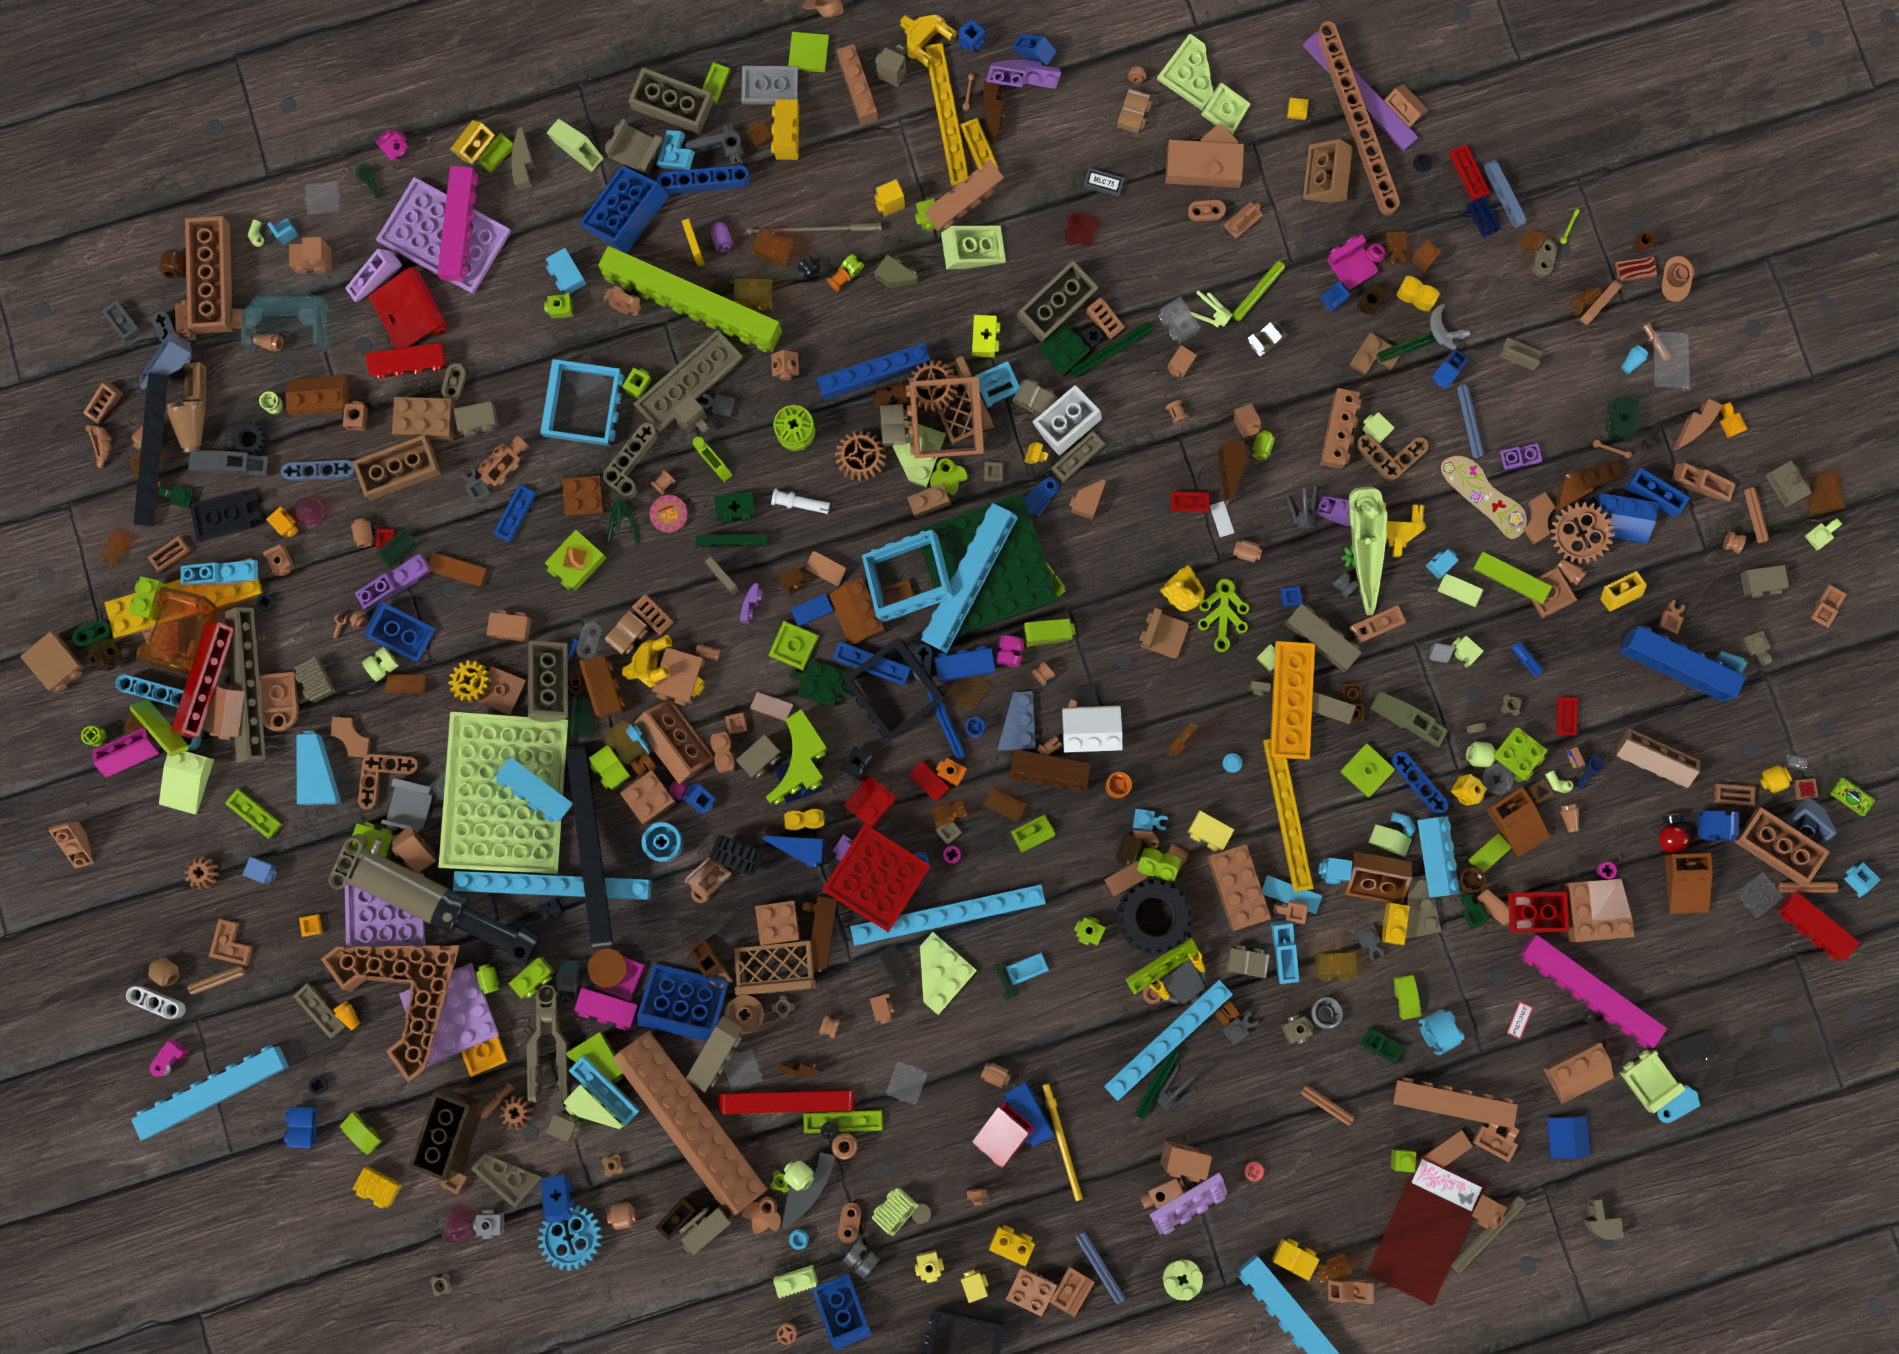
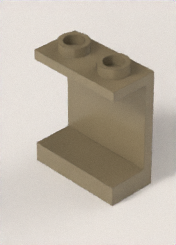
M622 119L621 123L616 125L612 139L607 141L605 151L609 158L648 176L659 156L663 139L657 135L652 138L628 126L627 121Z

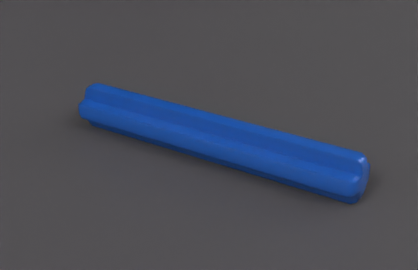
M927 691L930 701H933L934 697ZM941 701L934 706V710L956 759H961L965 757V752Z

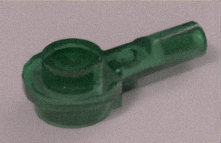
M369 164L358 166L355 173L359 181L368 185L375 199L381 197V193L374 182V169Z

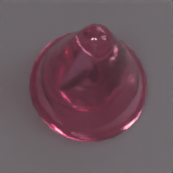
M304 497L295 504L293 516L300 526L313 528L323 521L325 508L319 499Z
M452 1208L444 1233L442 1234V1240L447 1243H458L469 1239L475 1231L473 1225L456 1208Z

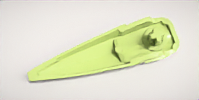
M1374 487L1355 488L1349 495V520L1356 574L1366 615H1373L1376 608L1387 537V511L1383 503L1382 494L1378 489Z

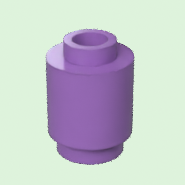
M723 222L713 224L710 227V235L715 249L720 252L730 250L733 241L728 227Z

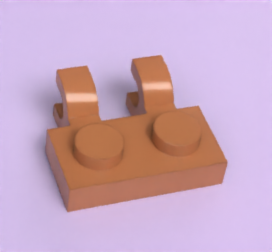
M1488 1123L1487 1128L1481 1125L1472 1142L1510 1162L1518 1146L1513 1141L1520 1130L1516 1127L1514 1129L1508 1127L1505 1137L1496 1133L1499 1125Z

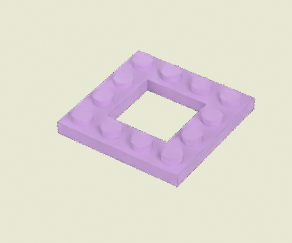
M1218 1173L1151 1213L1150 1217L1159 1234H1169L1175 1229V1225L1180 1222L1183 1225L1192 1219L1191 1216L1195 1213L1202 1214L1207 1211L1210 1204L1214 1202L1218 1204L1225 1200L1227 1190L1223 1178Z

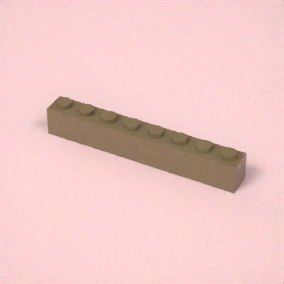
M236 607L225 612L226 625L235 629L228 648L231 687L245 691L239 735L235 737L237 763H255L265 760L266 756L254 608Z

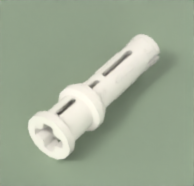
M777 488L774 489L771 505L779 504L787 506L788 509L797 507L828 514L830 502L796 496L793 492L786 493L778 491Z

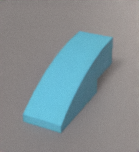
M1286 920L1271 921L1279 983L1299 982L1293 923Z

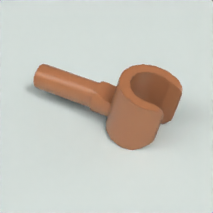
M340 611L335 617V622L337 623L333 635V638L335 639L338 638L342 625L345 624L350 617L349 614H347L345 618L342 619L340 616L342 611Z

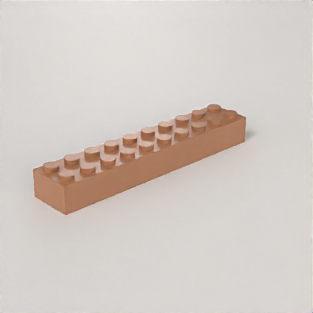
M650 1031L622 1049L613 1058V1061L730 1218L767 1190Z

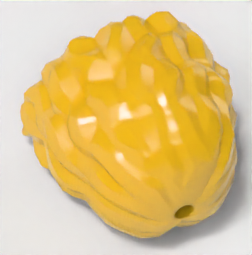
M1189 565L1173 575L1160 590L1168 598L1169 603L1175 605L1181 611H1189L1197 607L1205 595V589L1200 584L1199 579L1195 577V573Z

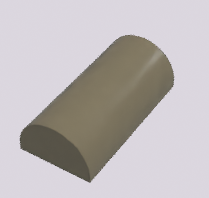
M529 641L528 717L539 722L564 720L568 716L567 643Z

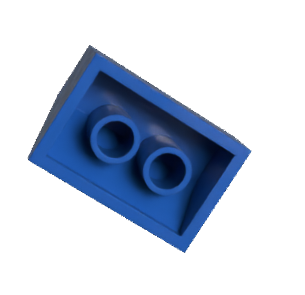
M1603 493L1595 497L1594 509L1597 510L1601 506L1600 513L1607 511L1608 513L1605 518H1612L1608 524L1615 526L1610 530V532L1615 533V536L1609 538L1643 544L1648 543L1656 522L1658 502ZM1598 532L1591 533V535L1601 537Z

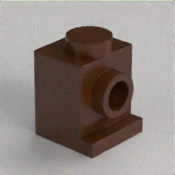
M795 566L777 578L789 597L792 595L791 590L797 591L804 586L803 583L806 582L808 576L803 568L799 570Z

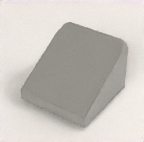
M1435 643L1431 646L1429 659L1447 663L1454 647Z

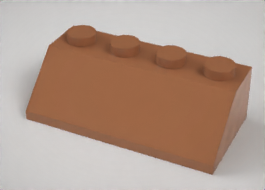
M671 699L644 711L634 722L679 784L690 779L714 761V756Z

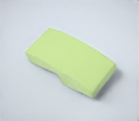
M1445 573L1438 592L1476 608L1483 589Z

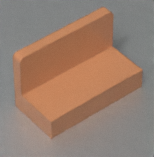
M1404 84L1396 87L1384 100L1409 128L1429 111Z

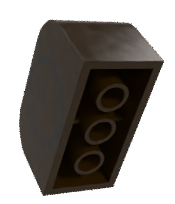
M448 1088L434 1091L408 1167L442 1181L455 1177L462 1169L468 1157L482 1116L483 1102Z

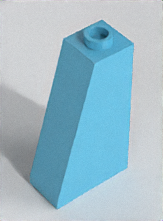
M303 731V734L297 735V804H341L322 736L315 734V731Z

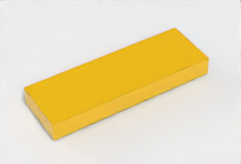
M978 118L960 124L978 170L989 160L998 169Z

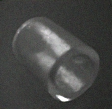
M1788 754L1785 760V767L1805 771L1808 760L1805 757Z

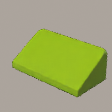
M1045 814L1011 831L1021 852H1025L1055 836V832Z

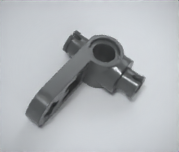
M729 124V130L727 125L723 126L724 133L692 140L685 144L686 149H691L695 152L694 154L724 148L726 159L731 160V166H737L736 162H738V165H743L741 159L744 156L740 134L735 131L734 124ZM732 141L737 142L735 146H728Z

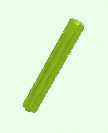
M1277 261L1233 312L1232 317L1235 320L1240 321L1284 270V263Z

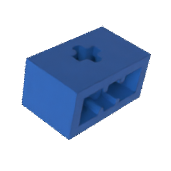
M564 1174L541 1179L544 1218L549 1223L572 1218L574 1202L573 1199H570V1192L573 1191L571 1180H568Z

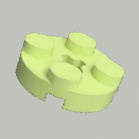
M1180 1259L1166 1266L1163 1272V1284L1171 1297L1177 1300H1191L1202 1288L1203 1276L1194 1262ZM1187 1275L1186 1279L1188 1282L1180 1285V1281L1177 1279L1178 1276Z

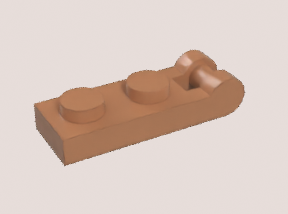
M1397 605L1350 626L1349 630L1351 633L1353 632L1356 638L1354 640L1358 645L1401 626L1406 621ZM1363 627H1365L1367 631V634L1362 635L1360 630Z

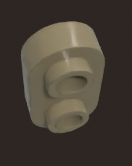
M1545 239L1536 248L1533 272L1538 277H1546L1553 270L1557 246L1552 240ZM1545 246H1549L1550 251H1547ZM1541 264H1545L1547 268H1542Z
M455 363L447 368L441 389L444 398L457 401L461 397L466 379V370L462 365ZM456 372H460L458 377H454ZM451 390H455L454 395H450Z

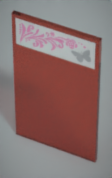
M1419 1155L1415 1165V1173L1411 1172L1366 1274L1433 1306L1486 1186L1436 1163L1424 1155Z

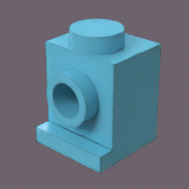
M1448 548L1444 553L1440 551L1425 566L1440 579L1458 561L1457 555Z
M1864 863L1857 867L1855 865L1851 866L1845 872L1848 876L1844 878L1858 893L1857 896L1859 898L1869 892L1881 880Z

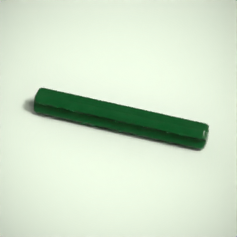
M1431 331L1377 353V358L1379 362H1384L1437 340Z
M1176 1048L1165 1057L1135 1112L1137 1117L1141 1119L1146 1117L1180 1055V1051Z

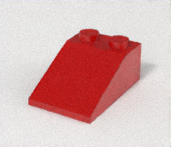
M1567 892L1508 893L1510 933L1569 931Z

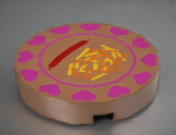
M672 495L659 497L654 501L650 509L651 522L656 529L665 533L679 531L684 527L688 518V511L684 502Z

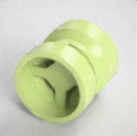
M268 391L260 396V406L267 412L278 414L282 411L284 407L283 401L275 393Z

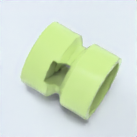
M385 646L376 651L374 657L369 656L362 661L364 668L376 682L386 676V671L391 672L399 667L397 660Z

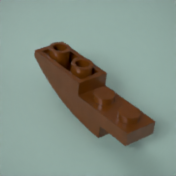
M985 80L983 89L984 118L992 141L997 143L998 137L1002 136L1003 126L1000 123L1001 119H1005L1006 108H1003V101H1001L1002 89H999L1000 84L986 82Z

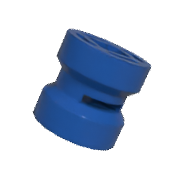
M971 717L966 722V732L969 736L977 738L984 733L985 724L981 718Z

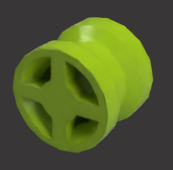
M851 254L843 261L840 267L846 270L849 276L853 278L860 273L864 264L858 262L856 256Z

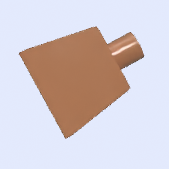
M1169 1176L1150 1186L1149 1193L1140 1197L1145 1209L1154 1204L1159 1209L1186 1193L1187 1188L1182 1178ZM1158 1192L1164 1193L1165 1196H1160Z

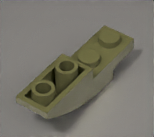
M1383 692L1377 694L1370 708L1397 726L1407 728L1435 747H1440L1448 732L1446 728L1436 723V719Z

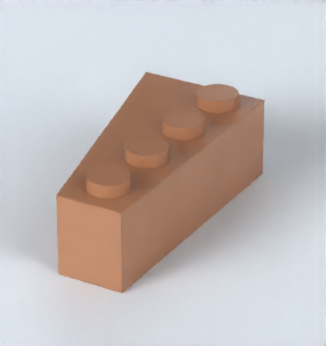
M989 160L980 170L977 169L965 180V183L963 181L951 190V193L947 192L933 203L924 214L938 231L943 227L947 229L954 223L953 219L956 217L960 219L968 213V208L974 209L981 203L980 199L983 197L987 199L995 193L993 189L1004 177L992 161Z

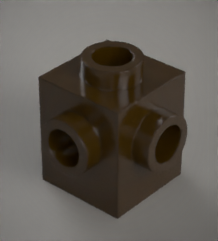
M113 639L96 642L88 650L91 663L95 666L96 671L103 669L105 671L113 670L122 660L121 653Z

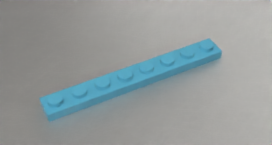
M1218 980L1107 1082L1104 1087L1118 1101L1233 994Z

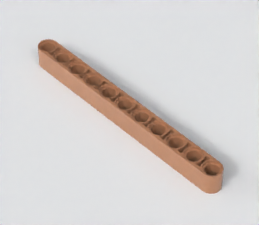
M1326 21L1321 24L1317 32V40L1379 210L1383 215L1389 216L1398 208L1400 204L1399 197L1334 23ZM1327 30L1330 32V35H1325L1322 31ZM1333 47L1336 49L1337 52L1333 53L1329 50V48ZM1339 64L1343 67V69L1339 70L1335 67V65ZM1341 82H1347L1349 87L1343 86ZM1347 99H1353L1356 104H1350ZM1354 116L1361 117L1362 121H1356ZM1360 133L1367 134L1368 138H1362ZM1366 151H1373L1374 156L1368 155ZM1373 167L1379 168L1381 173H1375ZM1379 185H1385L1387 187V190H1381ZM1385 202H1391L1393 208L1387 207Z

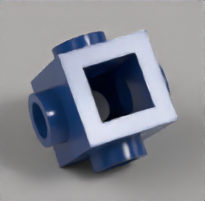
M972 19L963 25L959 30L960 46L965 50L968 49L971 53L976 49H981L985 44V30Z

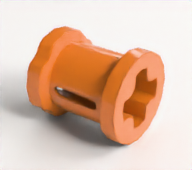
M839 267L838 272L826 280L838 292L846 281L851 280V277L842 267Z

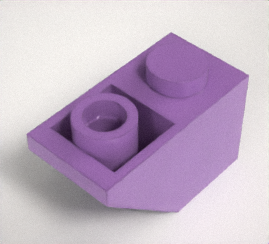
M1322 496L1316 514L1341 525L1351 526L1349 520V500Z

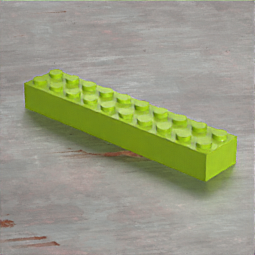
M607 246L598 265L602 272L601 274H603L607 282L611 284L616 282L621 284V287L631 292L634 290L639 292L638 295L645 299L650 297L663 307L668 305L676 313L688 314L692 320L706 322L708 327L712 329L719 328L730 337L735 335L745 344L750 345V343H753L763 352H767V350L773 352L782 334L778 321L610 246Z

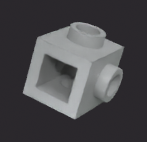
M494 1209L482 1210V1213L476 1215L473 1221V1229L476 1231V1236H482V1239H493L494 1235L503 1234L504 1213H494Z

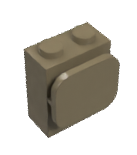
M708 1205L679 1230L681 1234L684 1231H688L687 1235L681 1239L683 1242L682 1247L688 1254L692 1253L695 1255L729 1226L735 1218H730L721 1205L711 1214H707L711 1209Z

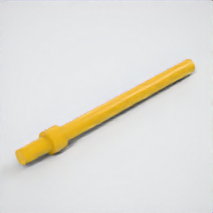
M1044 1084L1042 1088L1046 1099L1044 1101L1046 1109H1049L1075 1201L1083 1199L1057 1112L1056 1098H1053L1050 1084Z

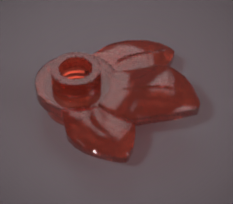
M1079 212L1070 214L1067 219L1068 227L1065 230L1066 242L1069 246L1074 245L1077 241L1085 246H1091L1094 240L1092 231L1100 228L1098 221L1091 216L1084 217ZM1078 220L1080 224L1075 225L1073 221Z

